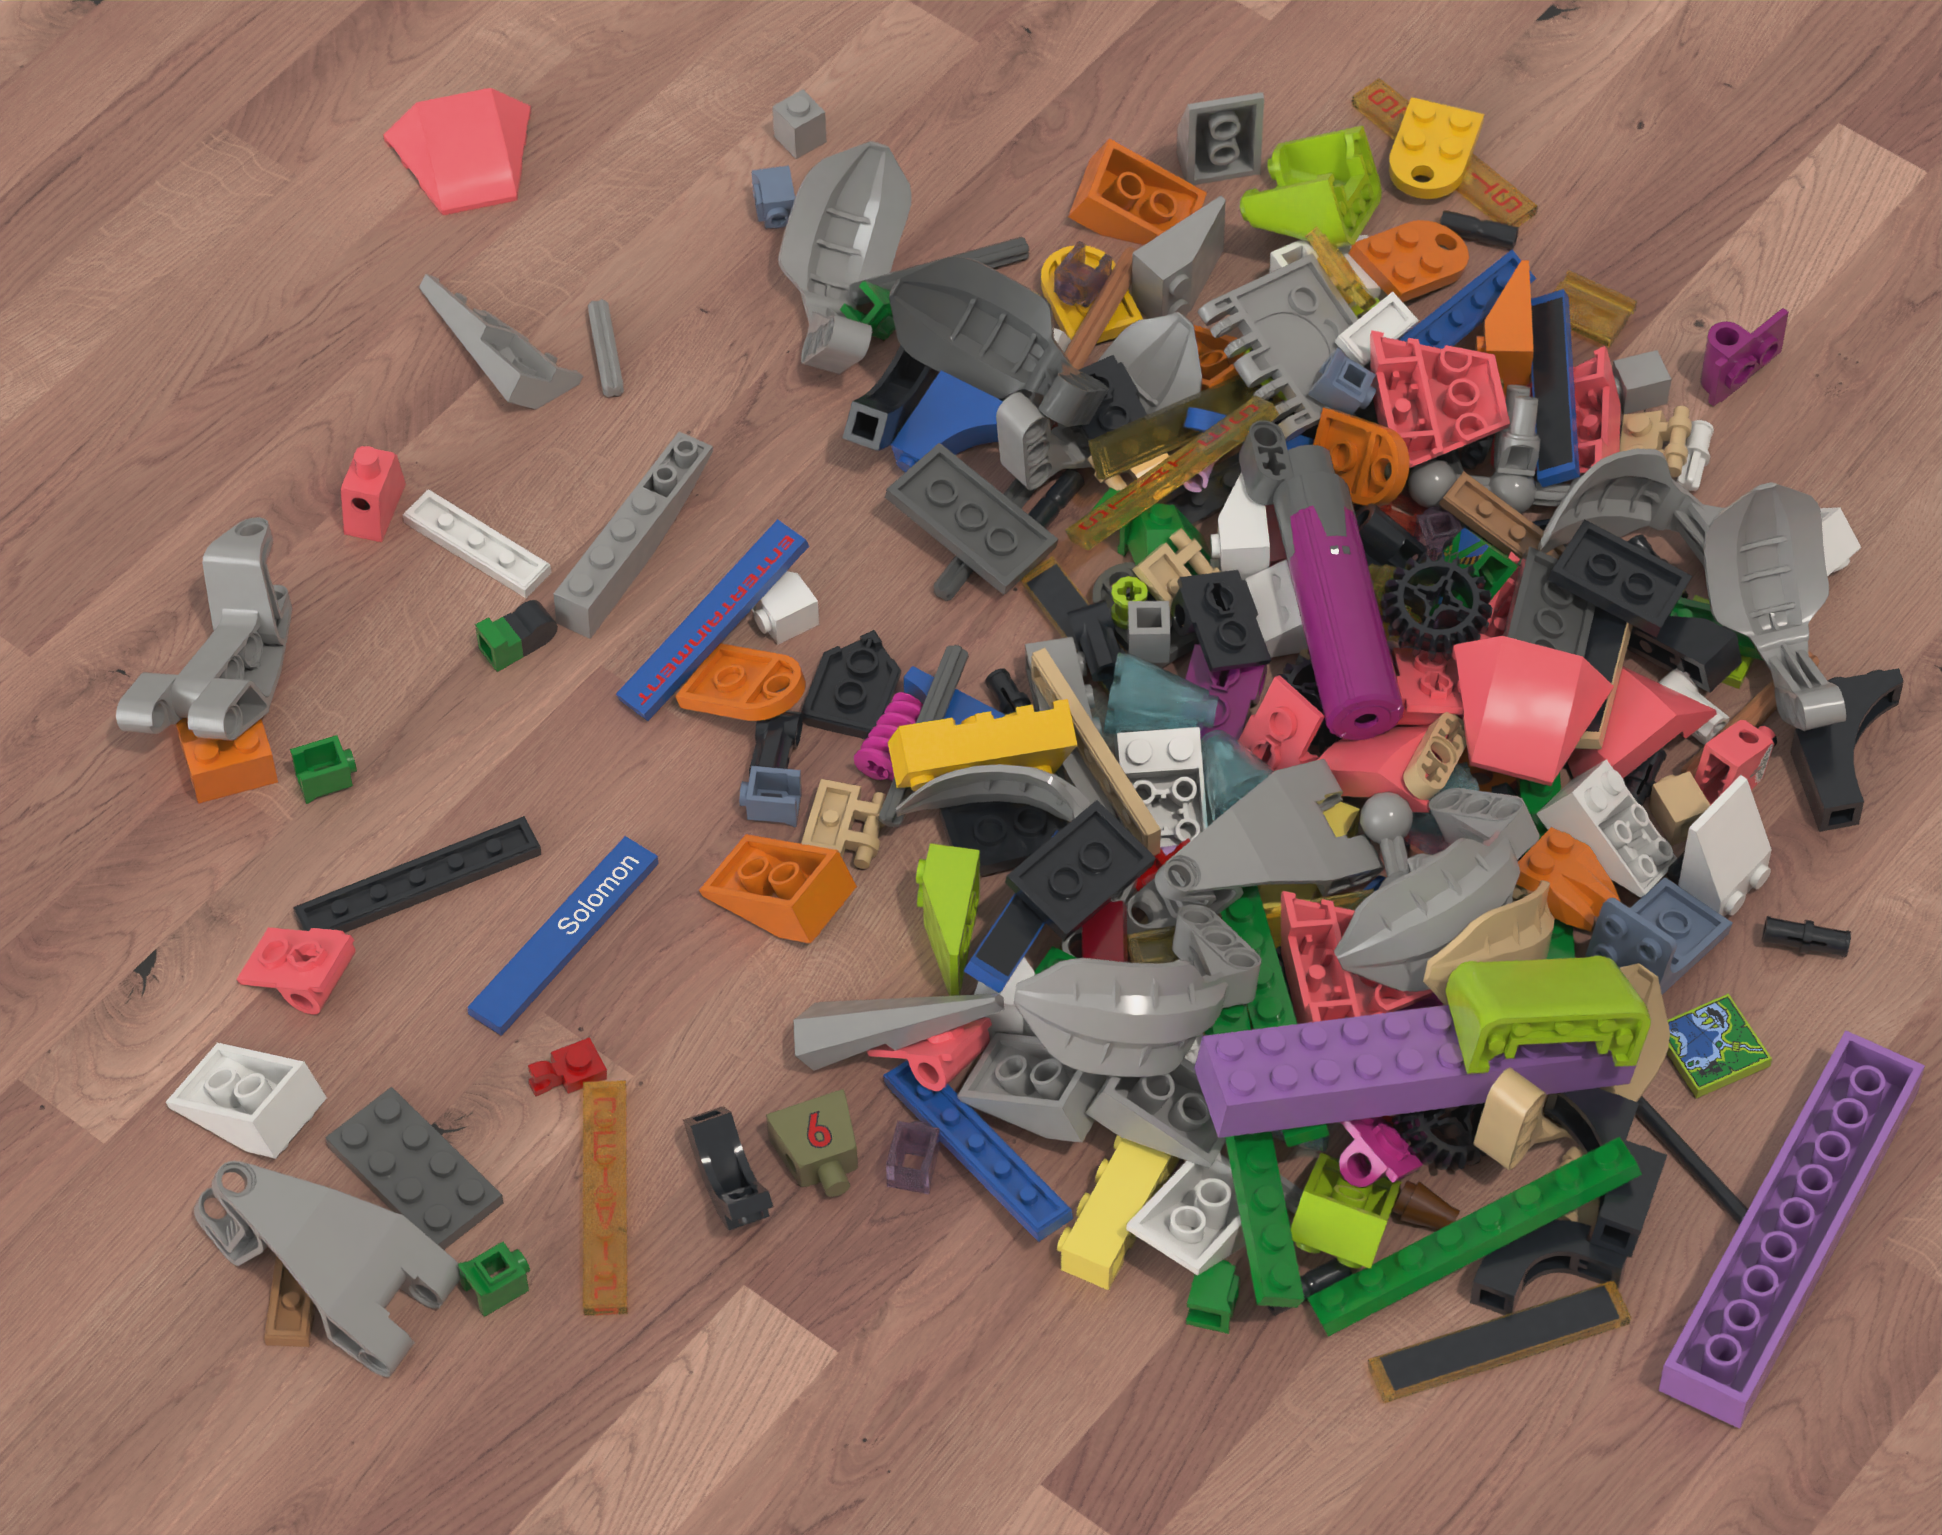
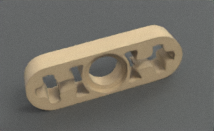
M1443 713L1428 727L1404 772L1403 778L1406 787L1415 797L1421 800L1431 799L1445 787L1467 745L1463 720L1456 714ZM1432 750L1440 757L1442 762L1434 755Z

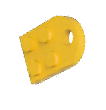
M1411 97L1389 158V175L1394 185L1405 194L1421 199H1436L1455 191L1465 176L1483 126L1484 114ZM1424 175L1431 180L1422 183L1415 181L1413 178Z
M1074 245L1059 249L1046 259L1041 270L1042 293L1051 304L1053 316L1060 330L1071 340L1116 265L1109 255L1091 246ZM1069 262H1076L1082 266L1078 269L1070 270L1063 265ZM1129 290L1125 293L1097 343L1117 338L1128 326L1138 320H1143Z

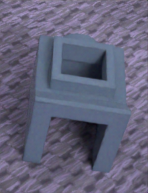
M781 166L751 170L753 197L755 198L758 222L764 221L765 229L787 226L795 201L790 167Z
M1337 347L1321 366L1319 372L1323 375L1313 385L1308 395L1331 409L1352 415L1358 407L1365 409L1374 397L1376 389L1371 384L1376 374L1346 357L1341 349Z
M751 766L749 782L742 781L739 799L740 806H746L747 820L781 822L797 827L802 797L801 770Z

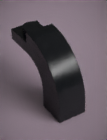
M721 1106L683 1119L702 1179L713 1205L726 1228L732 1230L770 1217L768 1209L774 1206L769 1190L757 1181L750 1168L732 1112Z
M1553 1220L1485 1255L1473 1280L1470 1303L1505 1316L1513 1315L1519 1298L1528 1284L1543 1275L1551 1273L1576 1275L1618 1290L1624 1277L1627 1256L1590 1243L1591 1225L1569 1220Z

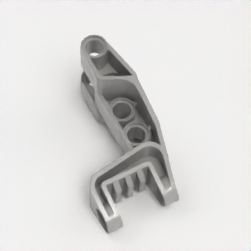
M254 517L245 519L207 547L202 564L214 632L178 675L143 672L122 696L117 706L116 719L122 731L159 734L169 725L176 724L182 718H188V729L193 730L194 735L198 738L235 740L269 712L282 671L293 608L287 588L282 585H273L266 562L273 544V537L269 523L265 518Z
M1325 759L1276 770L1172 856L1157 871L1155 878L1125 903L1127 906V933L1134 937L1174 936L1178 909L1181 906L1187 904L1203 905L1218 915L1242 896L1243 890L1241 887L1265 884H1316L1321 895L1326 897L1369 881L1380 874L1385 867L1371 841L1365 834L1352 838H1347L1346 835L1336 837L1323 811L1342 801L1341 795L1343 791ZM1137 907L1143 910L1148 917V924L1137 922L1132 916L1131 908Z
M241 1161L224 1163L215 1173L212 1179V1187L206 1189L200 1195L194 1206V1215L197 1222L232 1264L239 1266L261 1254L269 1246L318 1308L329 1340L368 1369L383 1377H390L415 1343L403 1329L388 1317L390 1313L385 1309L398 1290L402 1289L426 1307L439 1309L460 1280L458 1262L402 1214L326 1186ZM228 1172L239 1174L245 1183L244 1190L236 1193L225 1189L222 1184V1176ZM210 1198H217L227 1211L226 1216L220 1219L209 1217L204 1210V1202Z

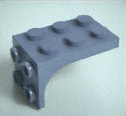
M1664 877L1630 908L1615 898L1607 899L1602 905L1585 956L1610 958L1615 961L1619 968L1639 963L1658 976L1661 994L1663 995L1729 934L1732 922Z

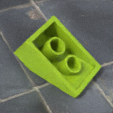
M930 843L927 859H919L916 873V884H919L917 907H923L924 926L949 996H956L961 994L965 974L964 969L967 965L980 901V850Z
M1320 1153L1304 1188L1291 1225L1293 1241L1296 1242L1297 1247L1310 1253H1320L1323 1251L1337 1256V1260L1348 1267L1361 1268L1364 1266L1371 1269L1402 1182L1396 1181L1392 1183L1386 1176L1365 1187L1351 1185L1340 1172V1159Z

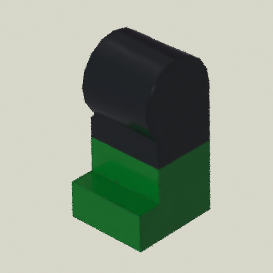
M530 600L520 605L513 613L510 612L494 622L488 617L475 624L478 648L493 668L499 672L550 642L558 630V625L539 601Z

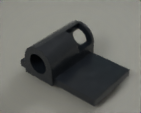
M1114 355L1079 369L1080 372L1103 383L1109 390L1089 424L1069 426L1074 433L1079 432V428L1083 429L1100 461L1101 457L1097 439L1149 417L1140 402L1139 391L1124 364L1122 362L1118 363Z
M1371 503L1360 506L1355 514L1382 617V612L1385 609L1381 606L1379 594L1384 590L1386 582L1389 579H1393L1394 570L1397 567L1404 569L1406 561L1416 554L1418 555L1416 562L1420 564L1421 556L1427 553L1428 550L1425 545L1377 505Z
M1239 570L1179 577L1177 581L1179 590L1171 604L1172 623L1175 631L1180 636H1187L1189 633L1196 632L1210 672L1266 665L1271 662L1270 654L1256 619L1258 612L1246 580L1241 579Z

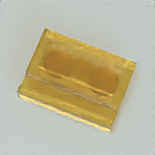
M1318 227L1305 236L1318 254L1317 260L1329 278L1333 276L1338 282L1336 288L1348 305L1354 301L1365 312L1377 303L1340 249Z
M1570 270L1567 271L1565 279L1562 282L1560 281L1553 291L1564 289L1569 297L1571 331L1609 348L1627 324L1630 315L1636 311L1637 300Z

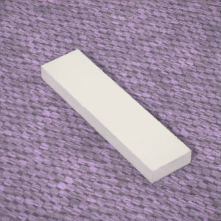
M429 489L403 514L405 524L524 598H527L551 574V565Z

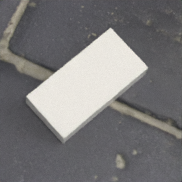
M1392 292L1341 333L1334 342L1351 360L1365 367L1370 363L1371 330L1383 332V337L1398 340L1412 329L1419 320L1397 295Z

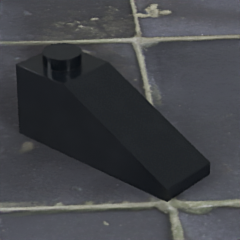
M1669 616L1657 637L1633 626L1627 647L1628 650L1670 672L1677 668L1683 673H1688L1696 686L1710 693L1742 663L1738 645L1739 641L1736 634L1730 628L1719 626L1704 618Z

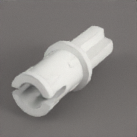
M1703 420L1692 421L1691 434L1685 444L1688 449L1687 463L1682 466V473L1676 480L1687 491H1697L1699 489L1703 469L1710 461L1708 449L1714 428L1710 423Z

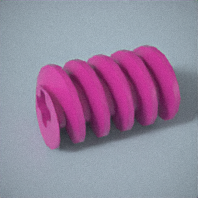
M904 692L896 693L892 698V702L886 707L884 714L878 719L876 726L873 727L868 734V738L860 746V750L854 755V764L864 775L875 780L888 779L893 781L894 772L888 741L899 726L916 724L923 706L917 698Z

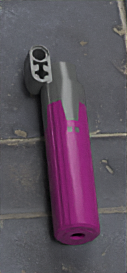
M1256 421L1251 425L1239 452L1241 471L1249 497L1262 505L1274 504L1326 725L1330 733L1343 739L1365 740L1374 738L1376 735L1384 734L1396 726L1403 717L1404 706L1349 487L1343 478L1335 474L1329 450L1317 445H1302L1288 450L1284 434L1279 426L1270 421Z

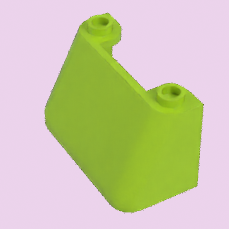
M1364 126L1279 143L1273 150L1272 158L1268 159V171L1272 180L1277 181V187L1260 192L1256 188L1245 191L1240 200V211L1244 221H1249L1251 226L1257 229L1335 248L1355 244L1379 205L1382 196L1380 179Z
M1603 956L1494 962L1467 961L1460 964L1451 973L1445 989L1467 1074L1488 1073L1490 1069L1489 1061L1501 1053H1504L1505 1059L1514 1058L1518 1045L1595 1041L1598 1054H1607L1608 1050L1611 1051L1615 1067L1636 1066L1651 1026V1019L1646 1004L1615 961Z

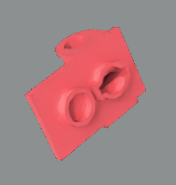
M1393 647L1392 656L1397 672L1396 678L1404 706L1403 717L1396 725L1430 726L1446 712L1456 714L1463 720V703L1461 694L1458 691L1457 683L1459 677L1453 653L1452 657L1447 661L1443 657L1442 652H1436L1435 659L1430 662L1427 651L1421 650L1420 654L1414 657L1412 654L1413 648L1400 649Z
M1280 675L1276 676L1257 713L1250 716L1235 746L1238 750L1233 759L1259 783L1276 770L1316 761L1319 757L1311 755L1307 750L1325 716Z
M268 927L236 980L240 985L277 988L291 1006L303 1013L316 1015L322 1010L355 955L354 939L351 935H346L340 930L311 928L309 931Z
M983 1017L896 1051L887 1044H883L867 1050L869 1057L907 1059L913 1075L922 1086L928 1090L941 1091L987 1048L990 1042L987 1029L992 1023L989 1017Z

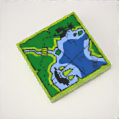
M1729 994L1668 1019L1670 1038L1667 1055L1696 1099L1771 1066V1056Z

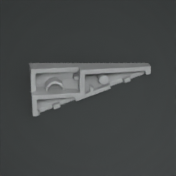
M425 274L419 286L420 290L507 402L538 409L580 384L583 378L581 373L576 370L558 367L556 365L557 357L551 353H541L529 343L527 337L488 311H481L475 308L471 310L466 305L467 298L460 293H455L454 295L439 282L438 278Z
M1000 994L817 1002L794 1019L795 1057L812 1070H817L883 1044H887L896 1051L1004 1010V997Z

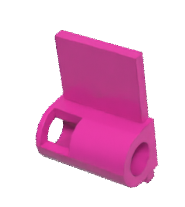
M1382 1116L1340 1122L1355 1139L1343 1151L1339 1161L1340 1172L1351 1185L1365 1187L1386 1176L1394 1183L1423 1166L1422 1162L1416 1157V1154H1410L1408 1151L1409 1145L1401 1138L1393 1126L1386 1122ZM1365 1155L1367 1156V1159L1370 1162L1369 1165L1365 1161Z

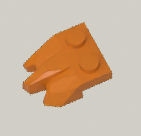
M1553 827L1518 861L1520 875L1516 884L1534 892L1541 880L1550 882L1547 896L1549 911L1555 919L1567 925L1591 932L1594 919L1599 917L1603 903L1611 897L1620 901L1612 880L1600 864L1593 850L1587 844Z

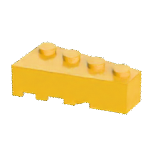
M1068 699L1053 701V709L1034 712L1033 705L1016 707V712L994 719L991 711L977 713L964 719L959 725L955 724L953 718L899 726L888 741L896 787H911L913 791H917L923 785L941 775L972 766L1014 765L1034 767L1054 774L1077 746Z

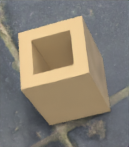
M1690 771L1678 776H1666L1656 784H1653L1649 803L1651 813L1671 846L1686 841L1689 827L1711 806Z

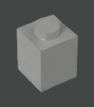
M803 89L772 106L774 137L795 159L827 142L825 111Z
M1658 350L1613 361L1612 371L1623 415L1668 404L1671 377Z
M1128 601L1129 663H1169V601Z

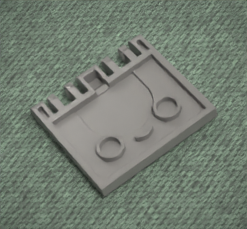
M1311 253L1207 302L1197 311L1206 326L1220 321L1210 330L1214 338L1222 337L1236 327L1244 335L1230 342L1224 349L1228 358L1239 355L1250 347L1253 348V351L1245 354L1233 364L1248 388L1257 386L1272 376L1273 381L1255 392L1254 396L1258 402L1266 401L1280 391L1283 392L1287 401L1276 405L1267 414L1272 423L1296 411V414L1278 424L1284 434L1285 441H1289L1307 429L1319 424L1323 407L1329 408L1309 396L1308 393L1323 375L1319 372L1321 366L1339 347L1334 342L1335 339L1358 320L1314 254ZM1370 363L1364 367V368L1368 369L1369 371H1370Z

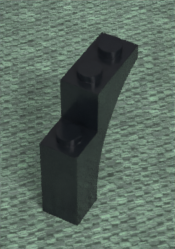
M900 345L893 360L878 382L865 395L852 401L842 438L876 451L891 446L939 374V371L916 360Z
M1899 668L1886 671L1874 670L1864 675L1829 679L1828 682L1837 685L1842 693L1846 708V721L1806 731L1796 728L1794 731L1790 753L1819 832L1859 825L1864 799L1855 775L1854 749L1865 730L1878 717L1899 704L1904 683Z
M1599 1088L1549 1094L1543 1113L1562 1126L1577 1142L1584 1154L1620 1137L1637 1162L1642 1175L1598 1197V1216L1590 1243L1632 1258L1667 1155L1652 1150L1647 1146H1641L1626 1140L1639 1105L1638 1102Z

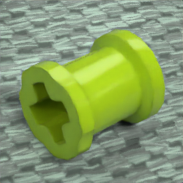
M1127 576L1120 578L1113 584L1111 596L1115 603L1111 608V617L1118 627L1128 629V601L1147 600L1148 589L1144 582L1136 577ZM1128 587L1130 588V597H1126V589Z

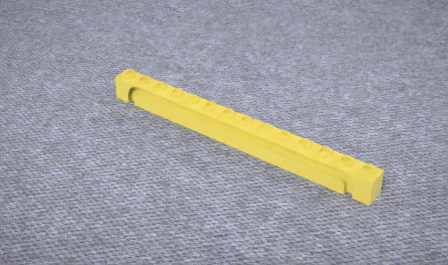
M1340 801L1330 809L1323 811L1336 837L1344 835L1347 838L1356 837L1360 809ZM1316 884L1258 885L1275 948L1281 946L1282 891L1295 893V898L1320 903L1323 896ZM1248 1011L1250 1026L1252 1028L1253 1025ZM1118 1135L1114 1142V1149L1116 1150L1110 1160L1105 1158L1100 1164L1095 1177L1096 1187L1092 1194L1086 1192L1083 1195L1077 1208L1076 1216L1078 1219L1073 1228L1066 1227L1057 1246V1251L1061 1252L1062 1271L1109 1290L1118 1274L1128 1248L1131 1249L1137 1239V1236L1126 1230L1127 1223L1169 1180L1180 1160L1178 1157L1121 1138Z

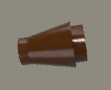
M1407 1180L1392 1212L1401 1215L1400 1220L1439 1230L1455 1222L1460 1210L1452 1207L1420 1181L1415 1184Z

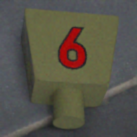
M843 1089L766 1114L769 1141L799 1186L808 1187L821 1182L828 1197H836L848 1191L850 1183L846 1174L858 1168V1158L852 1122Z

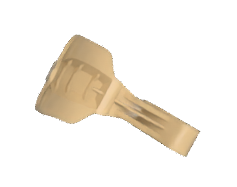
M1427 840L1413 841L1409 846L1407 858L1420 853L1434 855L1447 849L1450 845ZM1541 880L1534 892L1516 884L1513 890L1512 903L1492 909L1470 922L1446 947L1427 960L1423 982L1444 1005H1449L1445 993L1449 976L1464 962L1541 960L1547 958L1555 920L1547 904L1550 882Z
M1639 963L1620 967V970L1646 1004L1651 1019V1026L1630 1084L1599 1088L1638 1102L1660 1070L1666 1057L1670 1038V1029L1658 976ZM1509 1067L1498 1077L1488 1093L1474 1139V1145L1506 1169L1512 1170L1535 1143L1552 1141L1562 1137L1573 1138L1555 1120L1543 1113L1549 1094L1547 1095V1093Z

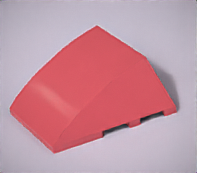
M492 88L416 102L383 135L384 141L399 154L402 164L406 169L409 168L419 180L420 187L442 215L517 201L531 106Z
M1371 330L1370 371L1376 374L1371 386L1376 389L1373 402L1378 424L1393 429L1403 438L1409 453V468L1509 427L1510 420L1495 355L1448 345L1443 349L1421 345L1418 339L1408 338L1407 342L1383 337V332Z
M1605 346L1593 351L1595 357L1576 367L1573 366L1580 473H1586L1601 459L1620 452L1621 403L1608 350ZM1532 383L1526 386L1530 387L1529 397H1533ZM1493 439V442H1492V444H1491V465L1493 466V468H1494V439Z
M1498 636L1453 645L1452 652L1458 670L1459 680L1457 685L1463 703V724L1470 766L1551 786L1614 686L1583 656L1529 642Z
M1622 667L1602 749L1575 748L1567 760L1573 778H1576L1607 759L1612 768L1622 778H1625L1677 735L1681 734L1685 739L1717 715V712L1709 706L1628 668Z
M1396 725L1384 734L1376 735L1370 739L1349 740L1342 738L1317 759L1326 760L1343 791L1341 796L1372 797L1377 793L1392 792L1405 799L1412 812L1429 813L1430 801L1415 797L1406 787L1403 778L1404 772L1429 726ZM1432 750L1434 755L1442 762L1440 757Z
M1282 891L1281 956L1297 1024L1395 1012L1431 997L1433 993L1431 989L1417 992L1399 991L1343 970L1334 950L1342 939L1355 910L1336 907L1333 901L1322 899L1320 903L1295 898V893Z

